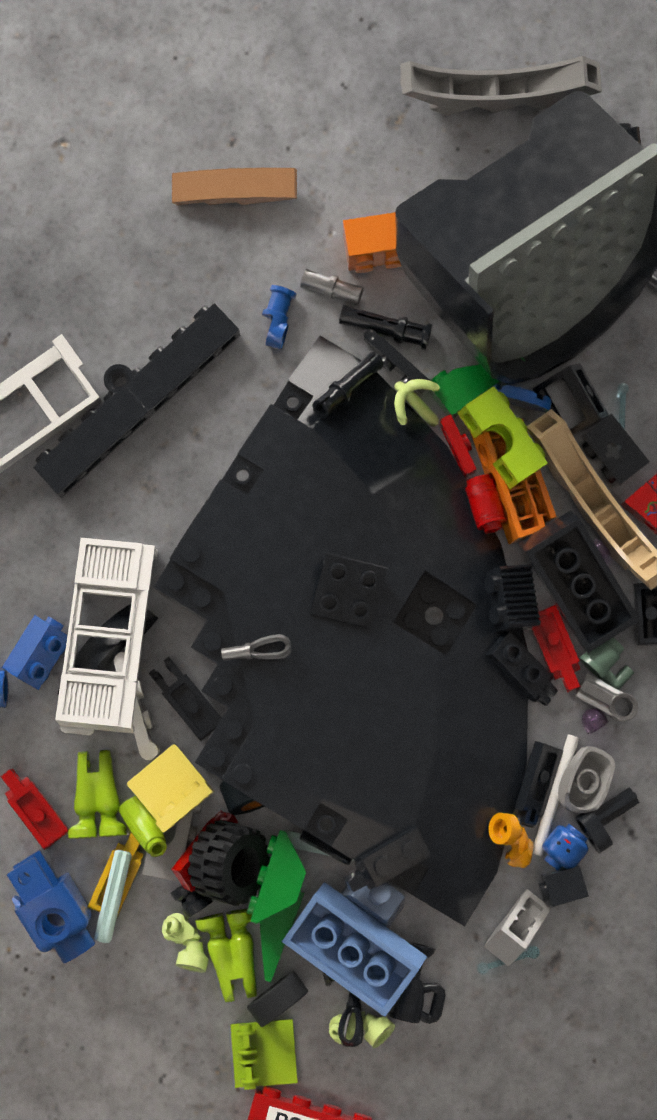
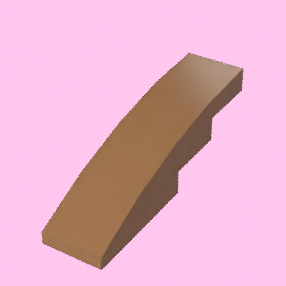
M228 168L172 173V203L176 205L203 202L208 205L234 202L248 205L297 199L296 168Z

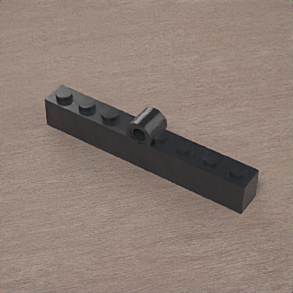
M215 303L209 308L207 305L202 307L194 315L195 321L187 328L185 326L180 327L171 336L173 340L165 348L160 346L152 352L148 358L150 362L142 369L137 367L131 371L129 367L123 364H115L109 367L104 374V385L108 390V393L103 398L105 402L97 410L94 407L88 410L82 416V423L76 429L70 428L59 437L58 441L60 443L54 449L50 450L48 448L36 458L37 464L33 468L61 498L241 336L239 328ZM119 377L127 379L122 387L114 386L115 380Z

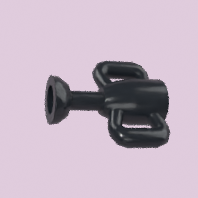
M408 942L427 956L426 959L435 953L436 948ZM421 966L388 1014L392 1018L418 1024L420 1021L428 1024L435 1023L442 1016L446 998L445 989L438 983H423L420 980ZM434 992L430 1012L427 1014L423 1011L424 993Z

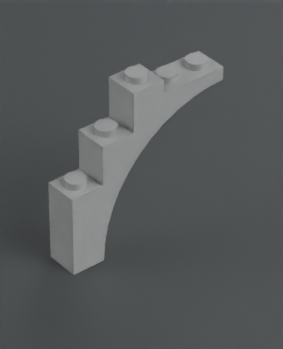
M585 56L552 64L508 70H455L427 66L412 61L400 64L402 94L430 104V110L448 116L475 107L496 113L522 104L543 110L575 91L585 92L589 96L602 92L600 62Z

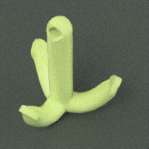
M414 379L407 383L401 381L395 383L394 388L397 394L395 395L394 404L397 419L401 425L407 424L405 400L430 426L435 427L439 424L437 415L414 392V390L418 389L439 391L440 386L425 379Z

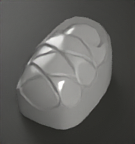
M582 747L572 758L561 778L558 788L560 804L568 811L574 813H587L599 809L607 796L615 770L613 757L596 747Z

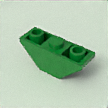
M282 830L279 831L278 836H271L266 853L272 856L268 867L262 865L256 882L262 885L258 897L252 895L246 914L252 915L250 922L255 924L296 904L306 875V870L287 833Z

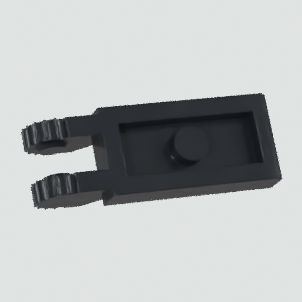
M168 657L164 660L165 666L177 677L178 680L169 687L162 675L155 671V669L150 671L149 675L163 691L162 695L197 738L202 741L215 730L222 717L187 674H183L171 658Z

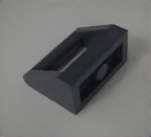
M580 363L569 365L532 388L535 391L534 393L537 394V398L543 400L545 395L550 397L546 390L547 388L562 380L566 381L586 417V420L570 429L573 436L599 423L609 415ZM552 401L550 410L552 409L556 414H558L561 417L555 404Z

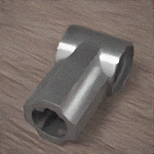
M588 673L575 695L577 699L607 714L618 722L629 721L635 717L638 711V703L632 695L623 693ZM619 699L626 700L630 705L629 713L626 716H620L615 711V703Z

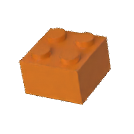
M395 212L343 220V239L349 271L355 270L356 273H367L373 271V267L385 265L387 269L401 267L396 253Z

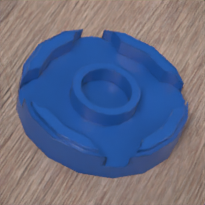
M498 384L494 385L498 392L500 391L505 394L510 405L541 412H548L551 408L552 400L546 395L543 396V400L537 398V394L534 393L535 391L511 385L502 387Z

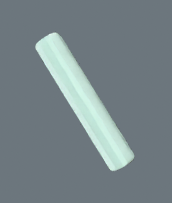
M116 850L114 852L94 939L98 942L109 943L112 940L132 857L128 851Z

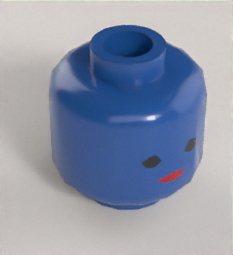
M570 824L566 827L558 825L542 844L543 851L548 854L544 860L557 871L562 867L565 869L574 868L589 851L586 844L588 838Z

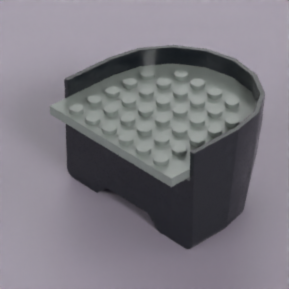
M575 91L536 115L533 118L529 140L467 180L438 179L401 203L395 211L396 253L403 271L434 311L493 379L508 384H515L539 378L573 359L617 321L639 297L657 269V145L652 143L644 149L585 92Z

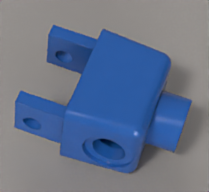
M41 850L13 866L14 870L6 875L19 896L15 895L12 897L15 906L14 912L39 951L48 952L54 948L64 964L80 956L95 945V941L87 930L92 916L91 909L88 908V904L69 872L57 878ZM56 913L64 919L65 924L61 926L54 925L49 921L47 915Z

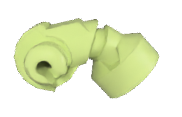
M180 913L169 915L162 925L164 938L168 941L172 940L176 944L186 946V949L178 952L175 965L189 971L206 972L209 959L204 954L203 943L199 941L202 937L198 934V930L189 923V920Z
M365 1011L361 1012L363 1030H365L364 1039L373 1048H377L390 1037L395 1029V1024L387 1016L377 1017L370 1013L366 1014ZM352 1013L346 1034L348 1040H351L355 1034V1013ZM342 1014L333 1017L329 1023V1034L338 1044H341L338 1027Z

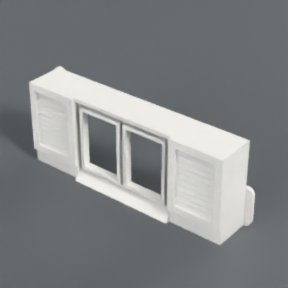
M91 538L80 539L64 665L55 718L63 733L89 736L94 733V730L134 734L135 727L132 721L153 561L158 556V551L154 545ZM85 593L132 598L128 630L80 625ZM79 635L127 640L123 671L112 672L75 668Z

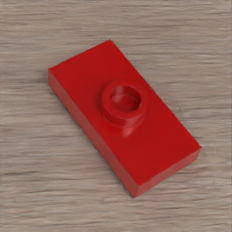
M451 414L441 418L439 423L440 429L463 475L467 478L475 474L477 469L469 454L472 446L465 433L460 435Z

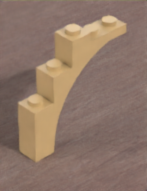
M552 409L529 424L527 429L533 441L538 443L544 450L545 459L548 462L546 465L552 476L569 492L582 518L597 531L610 557L624 570L629 569L652 590L657 586V549L636 527L606 488L575 440L566 421Z

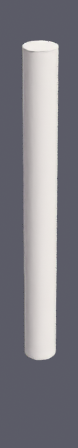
M567 735L549 800L534 840L533 854L542 857L544 853L542 844L550 834L559 806V784L566 768L574 757L579 738L576 736Z

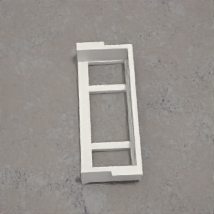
M62 334L52 341L55 346L0 383V401L25 384L52 422L1 458L0 473L102 402L79 369L84 364ZM60 359H63L89 397L59 418L32 379Z

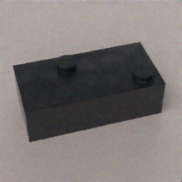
M571 510L518 543L576 639L587 653L640 621L639 616L580 518Z

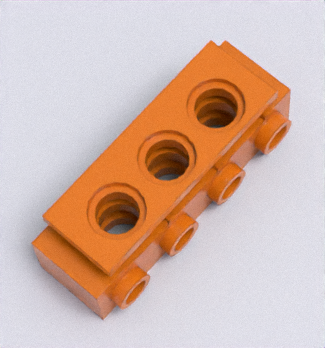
M492 431L484 432L476 438L471 434L484 474H489L491 479L495 480L507 519L502 524L508 545L526 539L557 517L541 470H538L512 489H509L493 466V463L502 457L506 451V444L502 436Z

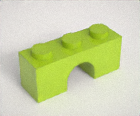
M494 386L466 404L457 414L474 438L488 431L496 432L502 436L506 444V451L502 457L493 463V466L509 489H512L540 470L548 462L545 459V452L538 443H534L528 435V429L524 421L516 417L509 408L508 398L504 393L498 392Z

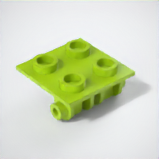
M293 1019L275 1020L264 1027H260L257 1022L230 1024L235 1088L244 1087V1090L256 1089V1086L298 1083Z

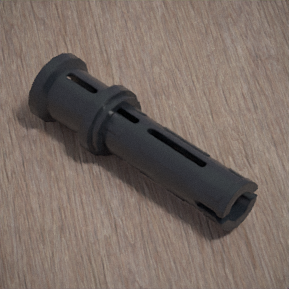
M343 305L339 318V324L363 330L372 329L378 334L393 337L396 343L401 344L404 341L419 345L422 350L427 349L433 326L430 323L422 325L408 321L407 317H400L399 320L347 305Z

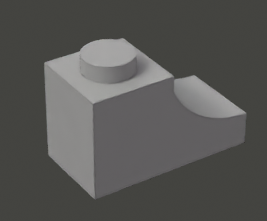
M526 889L505 918L495 928L484 947L509 966L526 950L550 912L551 907Z

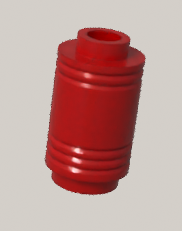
M489 474L479 475L467 480L465 491L477 530H484L485 534H490L503 529L502 524L507 519L495 480L491 479Z

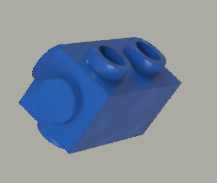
M34 615L2 668L39 690L44 681L49 677L50 671L60 655L66 649L68 635L61 631L64 625L49 616L44 621Z

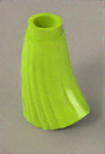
M137 796L126 800L120 805L119 812L133 836L152 857L163 855L167 849L164 833L155 824L157 822Z

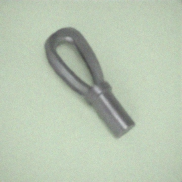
M271 635L255 640L252 643H245L242 646L222 648L223 661L242 658L252 659L253 657L257 659H281L291 653V642L284 635ZM277 641L285 643V649L281 652H254L255 648Z

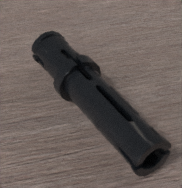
M369 353L342 379L332 382L328 386V391L313 402L314 412L319 415L325 409L320 417L326 418L339 405L346 404L350 400L351 394L383 368V359L378 355L375 359L371 360L376 356V353Z

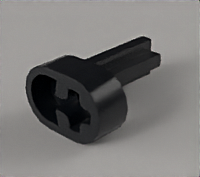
M629 787L601 805L599 809L580 813L575 819L592 847L600 854L613 845L604 826L640 802L637 799L636 793Z

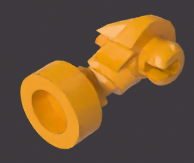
M509 813L495 814L489 823L491 840L496 844L511 845L510 851L505 855V859H511L507 863L508 865L526 868L532 860L533 841L528 838L525 828L520 825L515 815Z

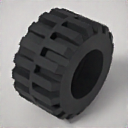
M218 820L215 821V824L210 823L207 825L206 830L199 833L197 842L194 841L192 855H189L190 867L188 868V874L192 875L190 882L195 887V891L204 897L233 906L248 903L249 898L252 895L256 896L257 890L262 887V885L256 883L262 865L268 867L270 857L266 853L268 845L265 844V836L261 835L257 829L229 821Z

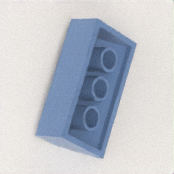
M325 882L314 894L282 940L285 945L384 1017H386L427 957Z

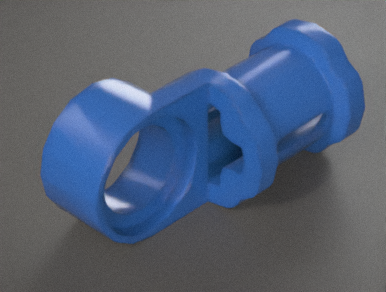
M271 285L270 291L272 294L267 309H263L262 312L264 317L272 320L266 338V346L281 350L289 324H287L289 319L287 312L291 300L296 298L297 293L282 286Z

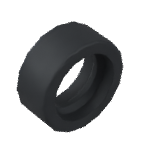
M292 971L254 999L247 1006V1009L260 1027H264L308 993V989L295 971Z

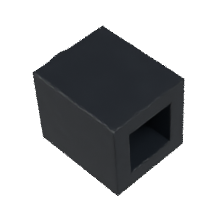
M579 865L571 869L563 868L559 871L541 875L543 882L539 883L538 887L543 902L549 901L552 907L589 897Z

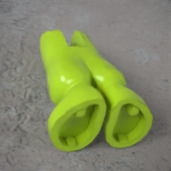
M100 750V772L92 773L89 752H78L74 811L79 816V823L70 827L68 839L97 838L95 820L97 811L100 813L101 818L99 837L127 835L126 825L116 818V814L119 812L120 801L114 779L110 750Z
M248 908L226 912L227 922L231 930L230 939L226 936L223 913L195 920L197 929L210 935L207 948L216 970L225 1003L235 1001L234 984H232L234 979L243 978L242 983L247 998L257 996L254 970V942L252 935L246 928L252 918V915L246 914Z

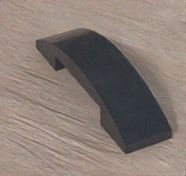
M131 604L113 615L101 627L128 630ZM148 609L144 635L158 619ZM90 637L76 655L75 668L104 671L126 645L127 640Z

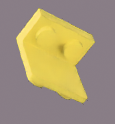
M175 744L171 745L127 783L128 787L157 821L155 824L163 833L171 829L215 792Z

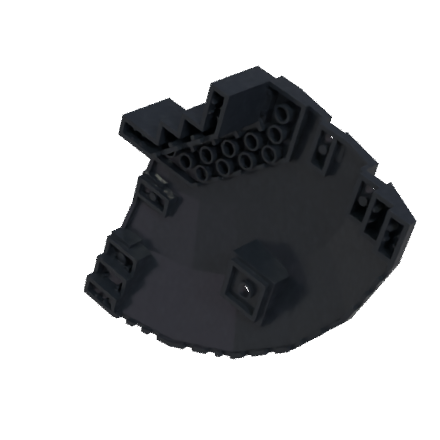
M319 336L288 379L274 405H269L237 453L226 474L213 489L169 558L170 561L154 585V588L162 596L206 622L191 648L217 666L201 691L228 707L195 763L356 862L360 861L359 857L413 826L417 827L431 856L411 867L413 876L410 879H404L399 874L389 881L454 921L466 926L497 874L505 846L496 844L491 840L489 835L490 820L497 813H514L527 766L528 698L486 655L503 633L495 632L494 624H492L489 618L491 601L490 595L486 592L484 586L487 576L486 571L498 566H507L502 544L496 533L485 534L484 530H477L465 491L467 480L449 447L406 402L407 424H400L394 404L397 392L378 372L351 394L350 400L346 404L339 405L328 417H320L325 409L319 415L314 412L313 402L328 391V386L332 382L342 379L362 361L324 337ZM296 398L299 404L295 408H291L287 405L288 399ZM241 470H245L249 474L245 481L237 479V473ZM326 553L388 568L371 628L310 614L321 571H319L320 562L322 559H325ZM436 607L442 611L443 619L441 623L432 625L426 621L425 613L429 608ZM523 630L510 631L528 650ZM271 635H284L291 642V653L281 659H257L254 657L252 659L242 658L223 661L222 648L242 646L245 643H252L255 640ZM283 641L268 643L255 648L254 652H281L285 649V643ZM324 818L332 821V828L328 831H324L320 827V821Z

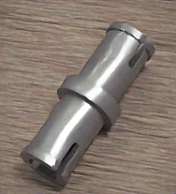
M307 268L303 273L300 283L301 288L325 294V298L332 299L335 297L357 306L360 303L364 290L363 286L339 280V276L332 275L329 277L310 271Z

